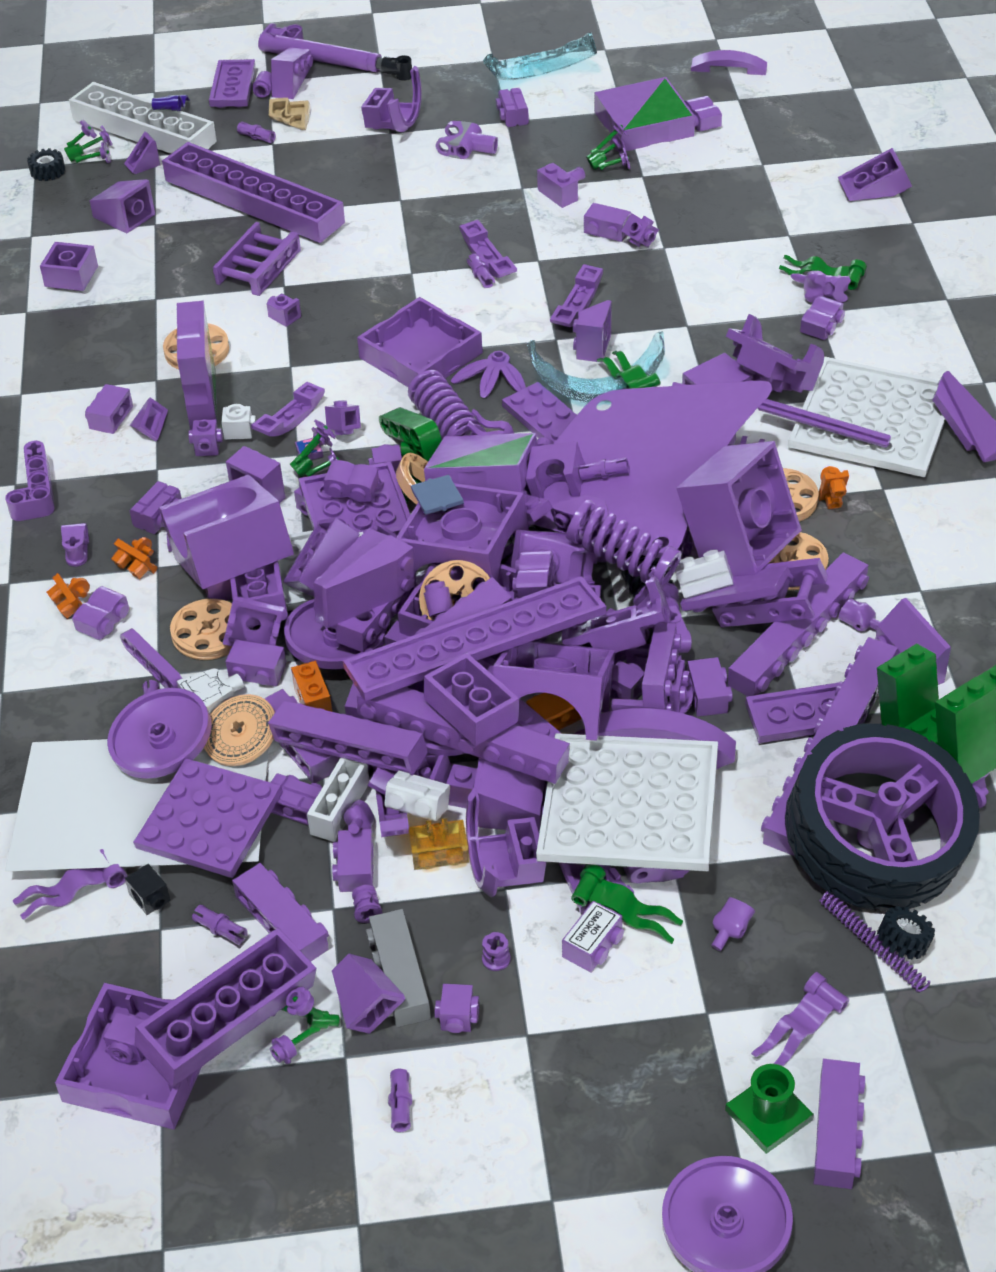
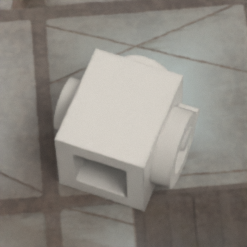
M232 404L228 407H223L222 428L224 440L252 438L253 429L251 424L256 421V416L252 415L250 406Z

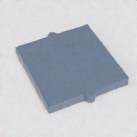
M449 475L435 479L429 478L427 481L411 485V490L425 515L440 510L446 511L447 508L464 504L463 498Z

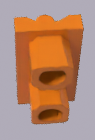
M825 467L820 474L822 482L818 491L819 501H826L827 509L840 508L843 504L842 497L847 492L848 470L840 472L836 467Z
M119 538L114 543L118 550L111 560L122 569L132 560L133 562L127 570L136 578L140 579L147 571L154 574L158 569L157 566L150 563V558L147 556H151L154 552L151 549L152 542L148 538L135 539L132 541V546Z
M57 573L52 577L56 584L46 593L57 605L58 610L68 619L83 605L79 597L85 598L87 596L90 584L85 578H72L71 583L66 584Z

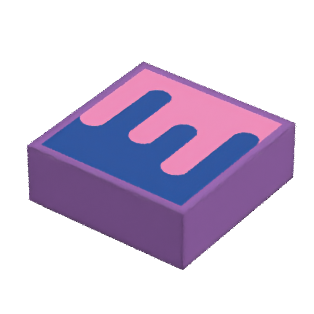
M313 438L295 442L298 455ZM320 444L308 455L310 460L323 457Z

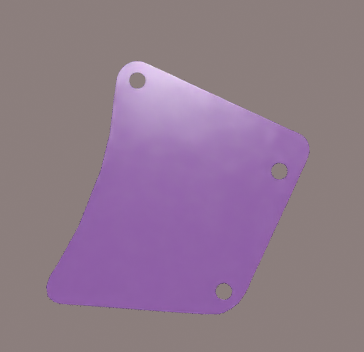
M759 380L608 391L587 403L553 444L577 441L585 464L597 463L602 459L609 461L627 457L630 468L629 473L611 475L606 479L599 477L582 480L579 496L586 494L605 500L609 514L614 513L617 516L613 529L623 519L628 522V527L615 548L620 549L624 538L633 526H637L640 531L636 541L629 550L630 552L634 551L637 542L646 532L651 535V540L642 554L646 556L655 539L659 537L668 538V545L661 548L656 557L661 558L668 546L676 549L679 548L688 526L676 488L720 449L728 446L736 432L768 398L772 391V385L769 382ZM605 400L611 402L610 408L603 411L597 409L599 402ZM558 481L550 484L545 489L543 499L549 500L552 505L578 496H571L566 481ZM526 484V486H525V488H524L525 491L527 492V489L529 488V487H528V484ZM551 510L533 523V525L561 533L567 532V528H561L555 524Z

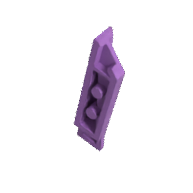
M950 371L944 372L937 384L938 387L933 396V402L967 451L976 449L983 462L996 460V421Z

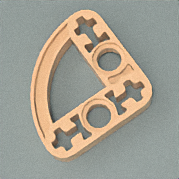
M407 453L402 457L398 465L396 479L402 491L417 505L418 501L411 490V485L416 484L411 475L424 482V468L428 461L417 454Z

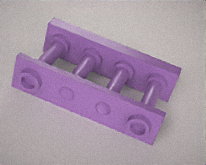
M255 222L214 265L213 273L216 284L220 285L229 276L249 282L252 294L260 296L301 251L299 233L291 231L282 240L261 234L260 223ZM261 242L276 246L277 248L271 251L256 247V245ZM250 253L264 257L266 260L258 262L245 257ZM241 265L256 270L254 273L249 274L235 270V268Z
M820 558L767 564L763 569L785 565L789 567L790 574L784 582V586L778 592L777 597L767 601L762 600V598L754 599L752 602L744 605L739 604V602L730 603L727 607L720 609L713 606L712 611L721 627L814 618L815 613L807 597L812 585L824 584L828 578ZM800 586L797 597L785 598L788 587Z

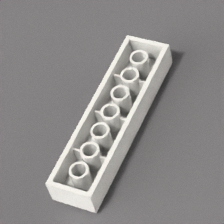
M92 82L69 99L73 120L78 122L85 120L87 124L97 129L103 126L107 132L136 142L139 141L144 132H147L156 141L158 150L171 154L187 142L205 149H209L217 142L213 121L183 111H172L171 109L153 110L152 101L96 82Z

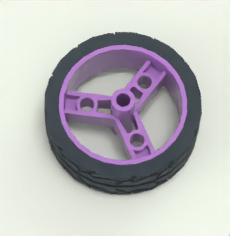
M857 724L845 727L843 731L837 730L823 738L810 751L812 754L807 755L786 804L785 828L787 839L796 860H799L800 866L815 883L828 893L832 892L835 897L854 906L875 911L876 908L881 911H888L889 908L892 907L894 909L895 906H900L902 910L904 906L911 909L921 906L920 903L926 904L942 894L966 860L979 832V804L975 789L966 772L963 773L962 767L942 747L932 740L929 742L925 736L907 728L888 724L887 726L882 724ZM869 773L885 776L897 782L883 783L876 794L834 779L846 774ZM925 803L930 808L938 825L940 850L933 855L918 860L903 820ZM829 819L857 828L859 843L865 848L873 849L876 857L869 856L854 848L839 835Z

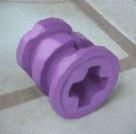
M362 885L352 891L355 909L354 916L358 922L370 923V916L382 914V908L379 905L374 886Z
M492 932L486 935L482 942L483 965L492 971L505 969L509 965L511 958L508 940L504 934L499 932Z

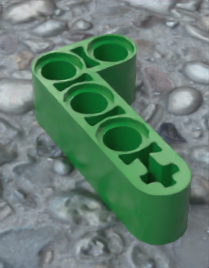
M401 407L379 416V423L385 434L413 445L415 454L429 462L442 441L438 426L432 419Z

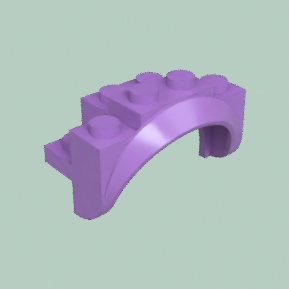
M748 314L742 330L729 328L726 337L733 340V345L736 346L732 356L737 358V363L744 366L743 370L753 375L754 381L769 382L772 385V390L782 393V390H794L800 393L803 390L813 391L824 363V352L820 347L810 344L803 360L792 359L793 355L763 341L760 321L752 314Z
M653 576L650 577V580L645 581L649 593L639 605L609 612L562 630L563 645L592 646V648L615 650V653L627 649H636L641 645H645L646 638H649V628L655 627L657 623H670V608L658 578Z

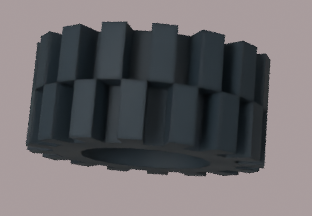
M51 148L47 150L41 149L40 152L37 150L35 154L31 153L30 157L28 156L27 158L31 177L35 180H55V177L59 178L64 174L65 164L63 155L60 151L57 152V149L53 151Z
M895 906L894 909L891 907L886 911L877 934H879V941H883V947H890L889 952L893 954L896 951L899 953L898 957L903 958L904 955H907V958L912 960L913 957L920 959L921 956L926 954L935 936V928H932L933 924L931 921L926 922L927 917L925 915H917L919 911L914 909L913 912H910L909 907L904 906L902 910L900 906Z

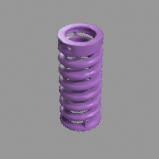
M427 370L418 374L411 381L408 387V397L422 416L430 418L436 423L442 440L445 436L475 435L467 427L468 422L472 423L477 429L486 432L440 372Z
M589 499L583 502L568 526L566 539L575 544H582L583 548L587 551L594 550L596 556L599 558L605 557L606 561L610 564L617 563V567L620 570H628L631 576H640L643 583L650 580V577L656 576L663 589L676 571L682 552L672 546H668L658 561L657 566L652 567V571L649 573L651 564L663 545L662 540L656 539L648 550L644 561L637 567L639 558L651 540V535L647 532L644 533L637 542L632 555L626 560L627 552L636 541L640 529L637 526H633L624 538L620 549L614 554L615 547L628 527V522L624 519L621 520L615 527L608 543L603 547V542L612 530L617 516L614 513H610L603 521L596 538L591 541L592 534L604 517L605 509L598 507L590 517L596 504Z

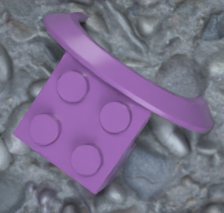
M414 66L410 71L413 85L412 103L399 102V99H394L392 88H374L361 106L365 128H373L375 130L383 128L405 132L415 123L421 105V80L417 66Z
M474 787L467 797L466 837L471 870L477 886L489 897H494L497 887L543 882L546 862L537 861L536 857L539 832L535 817L507 820L505 834L478 837V809L480 800L477 788Z

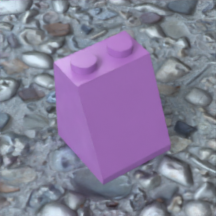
M147 179L117 182L89 200L93 218L126 234L155 215L150 183Z
M479 758L474 784L480 800L478 827L506 830L507 820L535 817L538 832L540 833L547 781Z

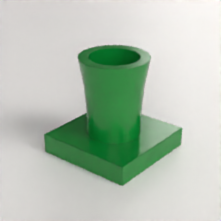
M765 1064L758 1067L751 1076V1086L726 1103L725 1111L765 1154L813 1121L814 1116L793 1093L795 1080L791 1072L778 1064Z

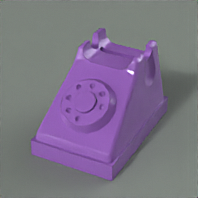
M516 530L511 568L515 569L516 559H520L521 552L552 550L555 563L553 582L561 584L582 576L588 585H594L595 581L592 580L594 550L587 551L583 548L582 544H575L566 539V533Z

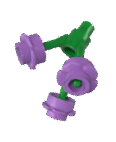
M304 987L292 990L286 998V1006L281 1010L287 1011L291 1015L297 1014L298 1016L306 1017L308 1029L292 1040L286 1035L272 1039L270 1052L278 1063L284 1061V1063L290 1064L291 1059L297 1055L295 1045L310 1035L319 1032L320 1029H327L328 1026H339V1015L329 1014L328 1011L314 1008V998L310 991Z

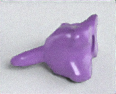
M811 271L807 275L791 274L793 280L804 284V297L810 303H813L819 295L838 302H846L848 300V296L844 292L848 289L851 281L849 276H831L821 271Z

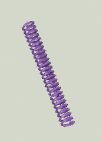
M827 891L819 900L821 905H825V908L829 909L833 916H837V919L841 920L845 927H849V930L853 931V934L857 935L858 938H861V941L865 942L866 946L874 950V953H878V957H882V960L886 961V964L890 965L891 969H894L896 973L899 972V976H903V980H907V983L911 984L912 988H916V992H921L930 985L931 981L928 980V983L923 988L918 989L926 981V976L921 978L922 973L917 974L918 969L912 970L913 965L908 966L909 961L904 962L905 957H898L896 951L893 954L889 952V946L884 948L882 945L883 941H879L878 935H875L876 931L871 932L872 927L867 928L868 924H863L864 920H859V916H855V912L851 913V908L847 909V905H843V901L839 902V898H835L834 894Z

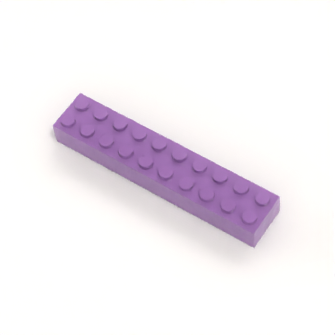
M185 143L162 160L165 180L167 182L286 230L297 232L299 235L321 243L345 223L343 202L193 143Z

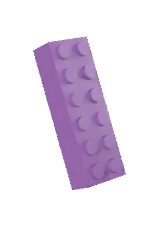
M277 928L138 1024L135 1028L134 1045L165 1080L174 1087L286 1006V998L292 990L298 987H304L308 990L313 987L317 968Z

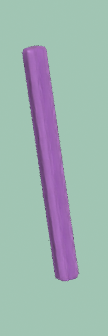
M766 399L758 407V410L884 448L890 444L891 436L769 399Z

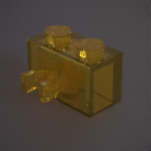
M447 818L441 819L442 823L431 824L430 820L426 821V825L409 827L414 870H427L434 867L456 866L469 863L464 821L447 822Z

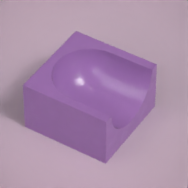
M775 441L724 446L676 488L698 557H704L703 554L710 550L725 551L733 576L756 575L802 531Z
M249 474L159 507L175 560L202 589L294 555L279 501Z

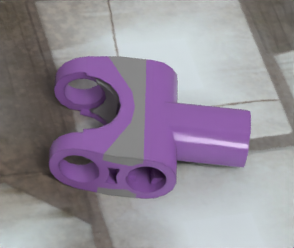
M451 121L445 127L447 136L439 138L436 142V150L441 155L466 159L472 151L495 154L498 146V137L482 134L480 126L475 123ZM449 127H455L458 133H452ZM440 143L446 144L448 146V150L443 149L440 146Z

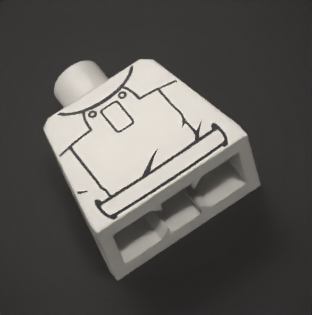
M215 668L177 681L178 688L189 690L198 695L205 703L210 714L221 703L235 697V691L244 687L243 681L238 674L225 679L219 670Z

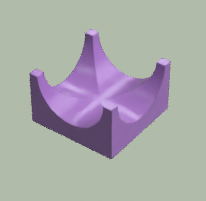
M454 483L463 498L464 504L447 508L446 511L440 510L425 515L418 503L396 537L413 547L414 585L416 583V573L420 567L429 563H445L453 560L471 562L479 566L490 578L493 577L498 582L500 563L508 539L512 534L515 537L516 530L529 531L524 493ZM483 578L476 579L479 584L485 582Z
M530 641L503 651L493 666V676L518 698L532 693H550L565 699L580 714L585 726L586 740L597 741L601 712L610 711L615 650Z

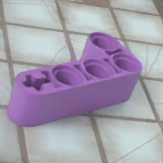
M38 440L30 441L24 446L28 487L12 490L5 496L10 517L15 521L45 517L52 514L55 508L49 462L43 442Z

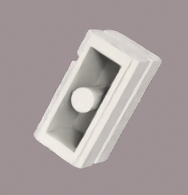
M710 550L703 554L704 557L697 559L687 557L680 560L676 568V576L685 599L733 585V575L725 551Z
M398 771L394 778L392 777L387 783L385 807L437 821L448 808L450 785Z

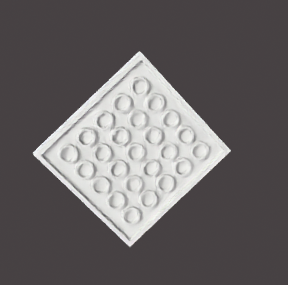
M824 357V363L813 391H809L802 409L891 436L890 444L884 448L796 422L788 440V447L925 477L946 420L932 400L939 380Z
M555 734L556 739L570 743L569 762L556 784L551 782L547 784L536 852L537 861L709 871L718 754L717 741L598 736L597 741L586 740V735Z

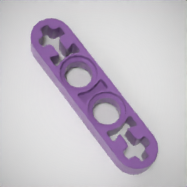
M131 628L120 635L121 642L126 650L164 688H178L177 681L183 679L181 675L138 632Z

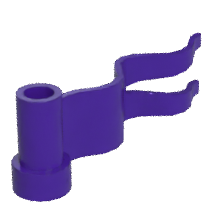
M168 95L167 97L152 98V109L181 111V107H185V102L190 101L188 95Z

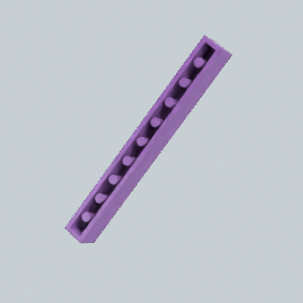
M870 637L867 638L864 646L859 645L855 653L854 664L849 663L846 669V679L844 682L840 681L838 683L834 701H828L824 719L819 718L815 726V736L808 738L804 747V756L797 758L793 768V776L786 778L782 796L775 798L772 806L773 813L770 817L766 816L761 826V831L764 832L763 844L794 856L788 843L785 828L786 804L807 755L812 754L810 751L823 738L837 730L843 731L845 727L864 724L879 695L877 667L895 657L898 647Z

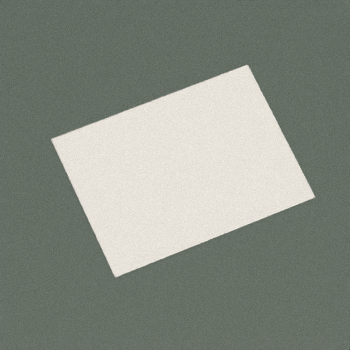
M107 739L32 742L5 872L107 868L113 864H119L120 867L145 866L148 863L150 866L185 864L136 849L133 843L177 771L158 778L145 779L130 776L121 771L113 761L108 751ZM204 748L193 760L266 781L269 748L254 761L240 766L221 765L215 762ZM261 830L242 862L259 861ZM100 849H103V850H104V854H105L106 858H105L104 855L100 852Z

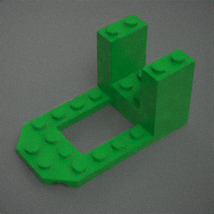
M916 643L877 667L881 724L883 726L888 724L907 728L925 736L929 742L932 740L957 761L962 767L963 773L966 772L972 784L996 769V665L940 699L936 654Z

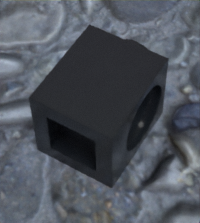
M149 863L125 877L129 895L146 915L161 909L166 903L171 901L167 884Z

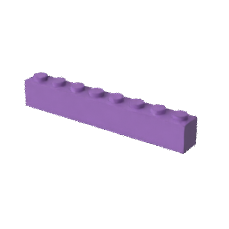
M843 552L825 570L828 575L826 583L811 586L807 598L815 613L814 618L774 622L729 667L728 686L746 696H754L764 692L775 676L779 677L784 667L797 658L799 651L803 647H808L813 637L825 629L827 622L832 617L836 618L846 601L850 598L853 599L859 589L865 588L869 580V576H867L868 564Z
M408 687L397 689L367 701L363 699L360 692L357 695V711L359 716L385 725H393L398 728L423 733L425 739L437 742L440 745L457 749L466 754L477 756L541 780L556 784L569 762L570 743L516 724L474 746L424 700V693Z

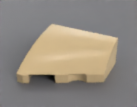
M288 97L269 99V117L271 119L306 130L310 113V103L308 100L290 102Z

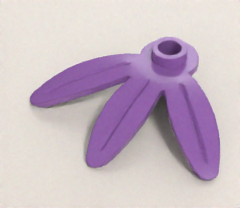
M495 351L488 356V359H482L465 366L451 379L453 384H458L485 370L480 382V396L482 398L489 396L498 380L500 371L516 392L526 388L521 374L509 363L510 357L503 351Z

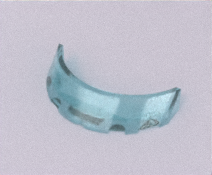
M590 32L584 37L554 50L498 61L496 57L493 58L491 53L483 59V62L497 79L520 80L570 67L595 56L597 50L592 33Z
M663 331L654 334L646 351L631 365H640L647 376L655 373L663 361L665 355ZM535 340L527 342L531 363L539 376L551 388L565 397L589 403L592 399L605 392L625 389L626 383L622 377L614 379L612 376L585 379L567 375L555 369L536 352ZM608 400L601 401L605 403H610V401Z

